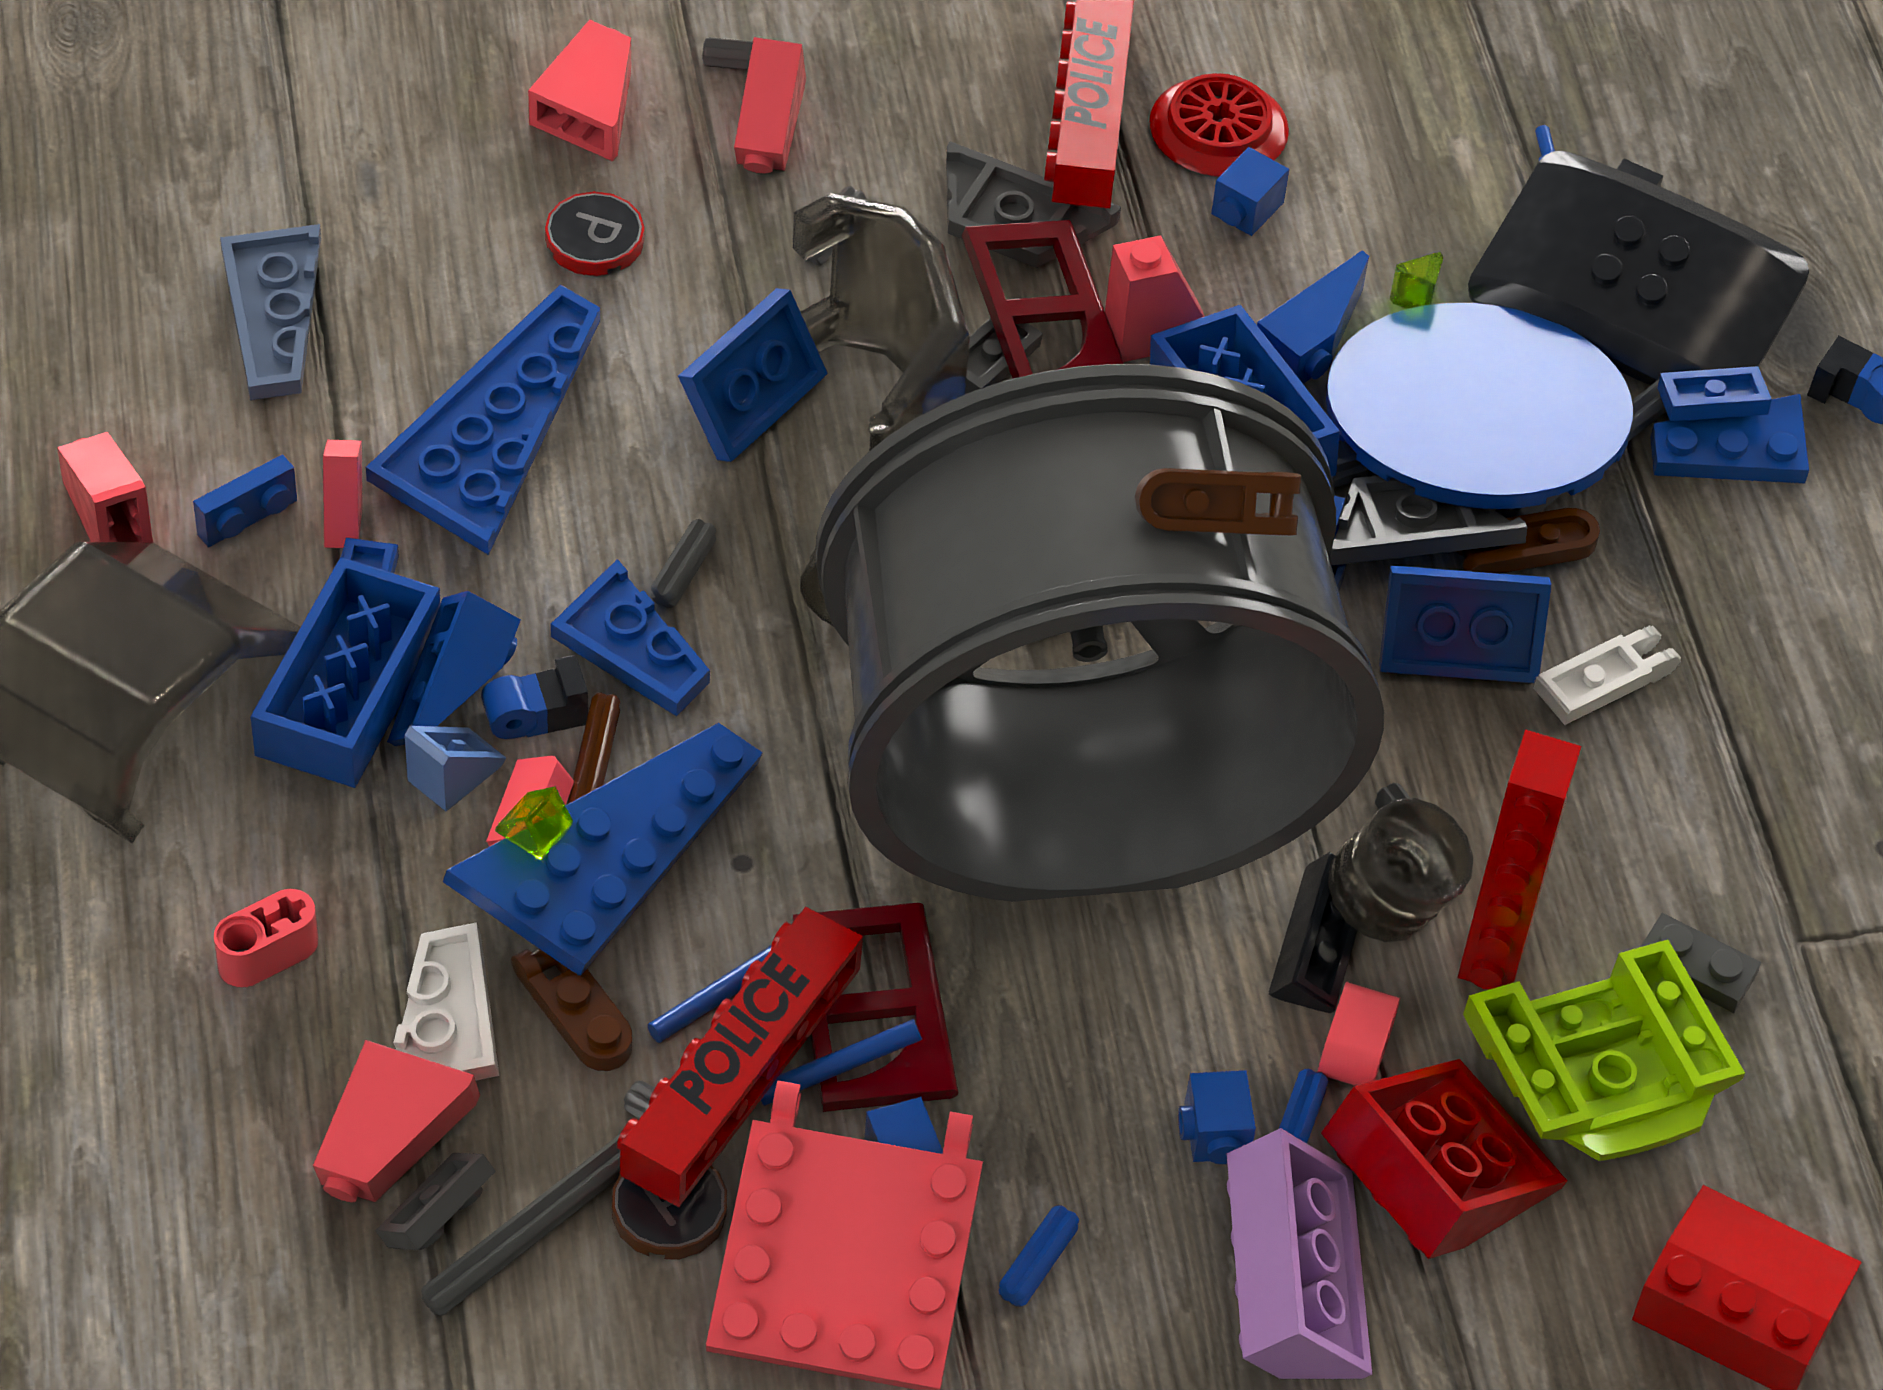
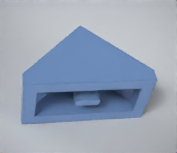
M409 726L405 733L408 781L445 811L449 810L497 771L506 759L504 755L468 727Z

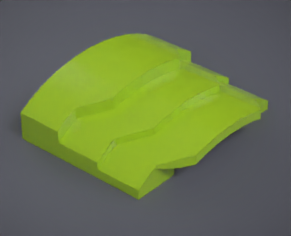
M1668 939L1619 953L1609 979L1530 1001L1520 981L1469 995L1463 1012V1016L1486 1059L1496 1062L1513 1096L1520 1099L1540 1138L1564 1140L1598 1161L1648 1151L1699 1132L1714 1095L1743 1080L1745 1075L1742 1066Z

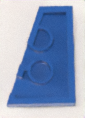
M1800 394L1772 399L1769 415L1670 422L1669 420L1654 423L1650 436L1653 472L1657 476L1805 484L1809 473Z
M618 559L551 623L552 638L676 717L710 683V669L676 628L668 627L655 611V603L644 590L639 592L629 580L627 569Z

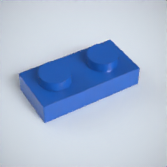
M1758 366L1660 373L1658 391L1670 422L1769 415L1772 399Z
M282 454L194 500L197 535L209 548L226 538L238 535L245 528L269 515L278 514L285 510L290 504L297 501L294 466Z

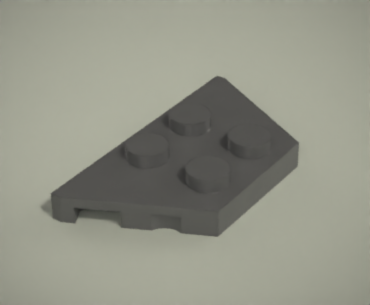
M950 141L947 145L948 234L962 239L961 235L966 226L1070 220L1081 245L1114 227L1119 222L1121 207L1111 203V208L1108 209L1052 202L1054 182L1044 181V177L954 142ZM1053 246L991 250L1035 268L1057 258Z
M1378 475L1353 478L1348 492L1347 504L1343 506L1339 518L1338 531L1333 541L1329 560L1331 565L1521 544L1526 543L1527 525L1520 517L1509 521L1496 509L1457 506L1414 494L1415 487L1391 478L1388 482Z

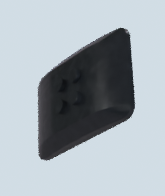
M1553 151L1545 155L1538 162L1471 274L1468 292L1473 303L1521 310L1571 329L1599 348L1621 373L1651 386L1660 378V373L1760 367L1803 291L1808 279L1809 269L1808 263L1803 256L1794 250L1708 207L1594 160L1566 151Z

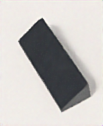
M1331 852L1313 861L1304 870L1269 989V995L1278 1000L1329 1014L1335 1011L1372 881Z

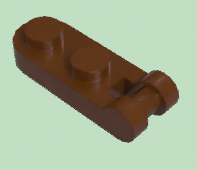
M1175 468L1157 469L1145 475L1138 484L1135 493L1136 508L1141 517L1152 526L1167 531L1297 535L1298 516L1292 513L1294 494L1300 493L1301 475L1289 472L1264 473ZM1257 493H1270L1269 513H1255Z
M1562 508L1508 517L1509 521L1520 517L1526 522V543L1495 546L1496 549L1484 551L1483 548L1456 552L1465 558L1463 562L1464 571L1501 574L1560 564L1589 557L1595 551L1600 527L1592 514L1579 508Z
M525 949L511 957L512 967L521 983L582 1063L597 1071H611L620 1068L628 1061L632 1054V1029L628 1021L588 969L581 976L577 975L541 949H537L534 952ZM556 966L561 974L548 980L543 972Z

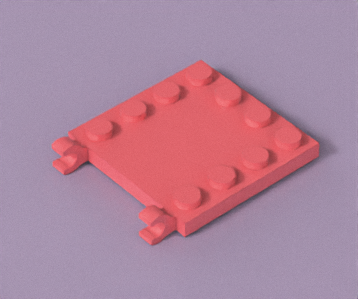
M777 1080L770 1123L752 1120L706 1341V1351L914 1390H941L983 1168V1161L967 1158L973 1127V1115L950 1111L943 1154L796 1128L795 1123L801 1100V1093H799L801 1085Z

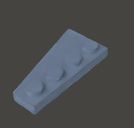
M320 224L220 237L221 252L250 400L301 393L321 243Z

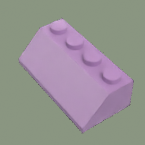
M1282 1128L1227 1153L1229 1178L1227 1181V1191L1231 1204V1242L1235 1254L1237 1279L1235 1282V1293L1239 1304L1241 1329L1239 1344L1243 1359L1279 1379H1363L1372 1375L1352 1170Z

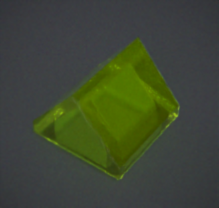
M1441 252L1396 265L1390 300L1393 304L1405 309L1433 304L1444 258Z
M550 787L527 792L496 826L495 832L542 860L550 848L571 828L573 819L557 788Z

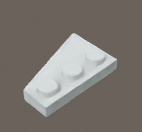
M477 923L422 933L406 991L409 998L403 1022L398 1024L393 1042L395 1050L473 1074L476 1081L499 1076L482 940Z

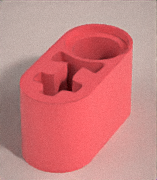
M284 889L221 920L214 930V944L220 977L229 985L249 987L310 957L318 946L316 911L312 898L301 890ZM248 949L247 951L235 952L236 950Z
M1346 982L1326 1039L1317 1072L1323 1073L1328 1078L1354 1086L1375 1081L1392 1031L1400 998Z

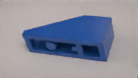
M1363 250L1257 322L1259 329L1303 384L1311 378H1320L1332 363L1337 347L1363 291L1369 255Z
M470 591L443 597L387 742L394 746L405 745V733L409 726H438L502 669L516 650L517 638L515 634L521 619Z

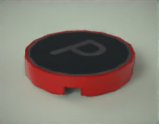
M593 191L575 194L559 202L548 214L545 226V241L547 248L549 247L553 253V259L560 266L576 274L590 276L607 275L608 269L620 266V270L630 266L641 254L645 239V227L640 212L629 201L614 194Z

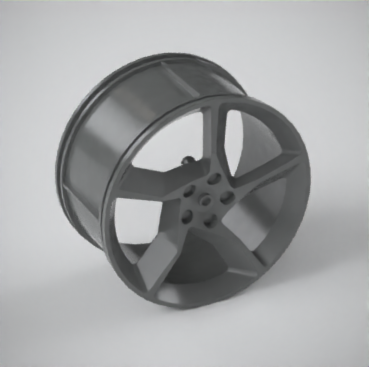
M1105 364L1045 371L975 390L913 419L869 451L844 477L832 494L822 514L816 535L815 560L825 607L833 626L849 646L855 722L848 745V788L852 811L860 829L870 843L887 859L905 871L930 883L978 897L1015 902L1172 889L1190 885L1240 868L1272 853L1310 830L1339 807L1359 785L1370 769L1379 750L1384 731V707L1378 682L1372 672L1370 660L1362 644L1349 629L1330 564L1329 555L1336 532L1334 486L1327 457L1318 439L1308 426L1289 408L1267 394L1243 383L1215 374L1180 367L1151 364ZM1164 468L1264 473L1289 472L1300 474V493L1294 494L1292 513L1298 516L1297 535L1167 531L1158 529L1141 517L1136 508L1135 493L1138 484L1145 475L1154 470ZM1257 493L1255 513H1269L1270 493ZM1197 620L1216 623L1204 628ZM1131 622L1152 648V650L1116 660L1067 668L1005 670L980 667L998 655L1026 644L1067 632L1071 634L1073 657L1082 662L1096 661L1103 658L1108 652L1103 625Z

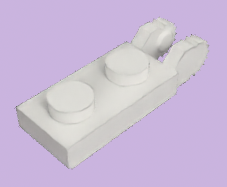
M1649 625L1625 637L1619 635L1539 674L1536 677L1533 689L1562 723L1566 725L1650 682L1655 683L1661 680L1664 676L1666 677L1676 670V667L1681 662V657L1673 648H1668L1643 660L1641 658L1642 655L1652 651L1662 636L1653 625L1651 627Z

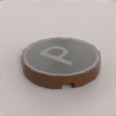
M712 1165L680 1207L671 1204L620 1175L613 1187L612 1219L620 1237L628 1245L644 1255L649 1256L651 1252L656 1255H664V1259L680 1260L701 1253L718 1238L723 1229L724 1220L727 1216V1189L720 1173Z

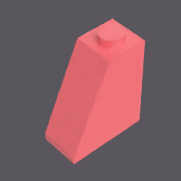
M589 19L528 90L529 125L613 161L618 156L631 76V37Z
M757 37L753 39L734 145L737 164L744 165V168L749 171L762 174L771 173L773 169L785 171L806 83L802 44Z
M1161 235L1113 245L1105 314L1123 362L1150 357L1152 334L1205 317Z
M105 432L89 438H81L73 443L57 447L62 481L104 571L155 555L146 487L109 433Z
M365 1040L313 1164L321 1185L324 1186L323 1190L329 1195L346 1202H356L357 1197L376 1202L476 1106L480 1092L474 1075Z

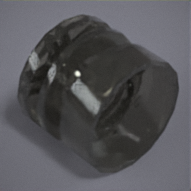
M1416 798L1398 799L1380 808L1363 825L1360 831L1356 832L1349 841L1340 847L1330 863L1328 886L1333 903L1342 917L1364 936L1383 942L1404 941L1423 930L1430 921L1437 917L1440 911L1448 907L1462 894L1472 877L1473 854L1467 835L1451 815L1437 805Z

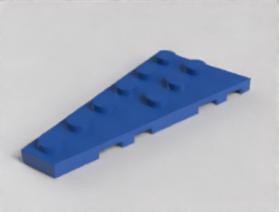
M560 284L365 467L366 481L489 555L600 323V307Z
M717 723L447 869L443 883L572 972L581 976L754 770L763 752L720 723Z

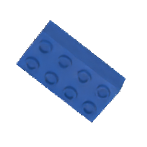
M1241 304L1151 335V365L1186 368L1228 378L1263 392L1289 408L1308 426L1318 439L1327 457L1331 477L1336 476L1339 429Z
M340 557L250 716L255 756L356 788L405 697L441 604L440 588Z

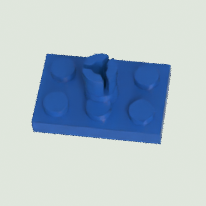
M776 288L680 373L678 378L717 460L732 462L821 381L828 372L791 290Z
M1390 566L1379 659L1380 672L1535 683L1541 669L1552 585L1550 578Z

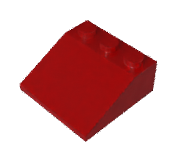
M1461 1059L1354 1086L1321 1132L1322 1136L1336 1151L1338 1158L1352 1169L1369 1189L1373 1199L1387 1210L1405 1231L1412 1245L1422 1251L1428 1259L1469 1246L1556 1193L1568 1181Z
M1703 1185L1670 1236L1648 1276L1632 1320L1771 1390H1798L1862 1262Z

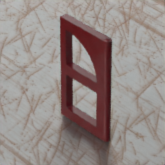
M1059 220L965 227L961 236L1012 379L1033 374L1015 324L1080 320L1082 327L1081 349L1074 359L1058 369L1124 364L1072 221ZM1053 246L1070 295L1006 299L989 250Z
M917 902L817 912L862 936L900 932L910 988L840 995L810 1035L814 1060L832 1053L828 1024L915 1015V1022L922 1037L921 1041L906 1046L891 1062L870 1074L837 1082V1077L835 1076L818 1083L823 1112L893 1105L921 1097L923 1101L956 1097L959 1092L924 905ZM799 914L793 915V917H792V923H793V921L797 918V916H798Z

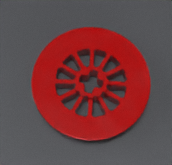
M1204 74L1179 82L1159 96L1150 113L1151 134L1160 150L1178 165L1209 176L1220 177L1248 147L1275 160L1284 150L1289 135L1286 115L1276 100L1252 82L1230 74Z

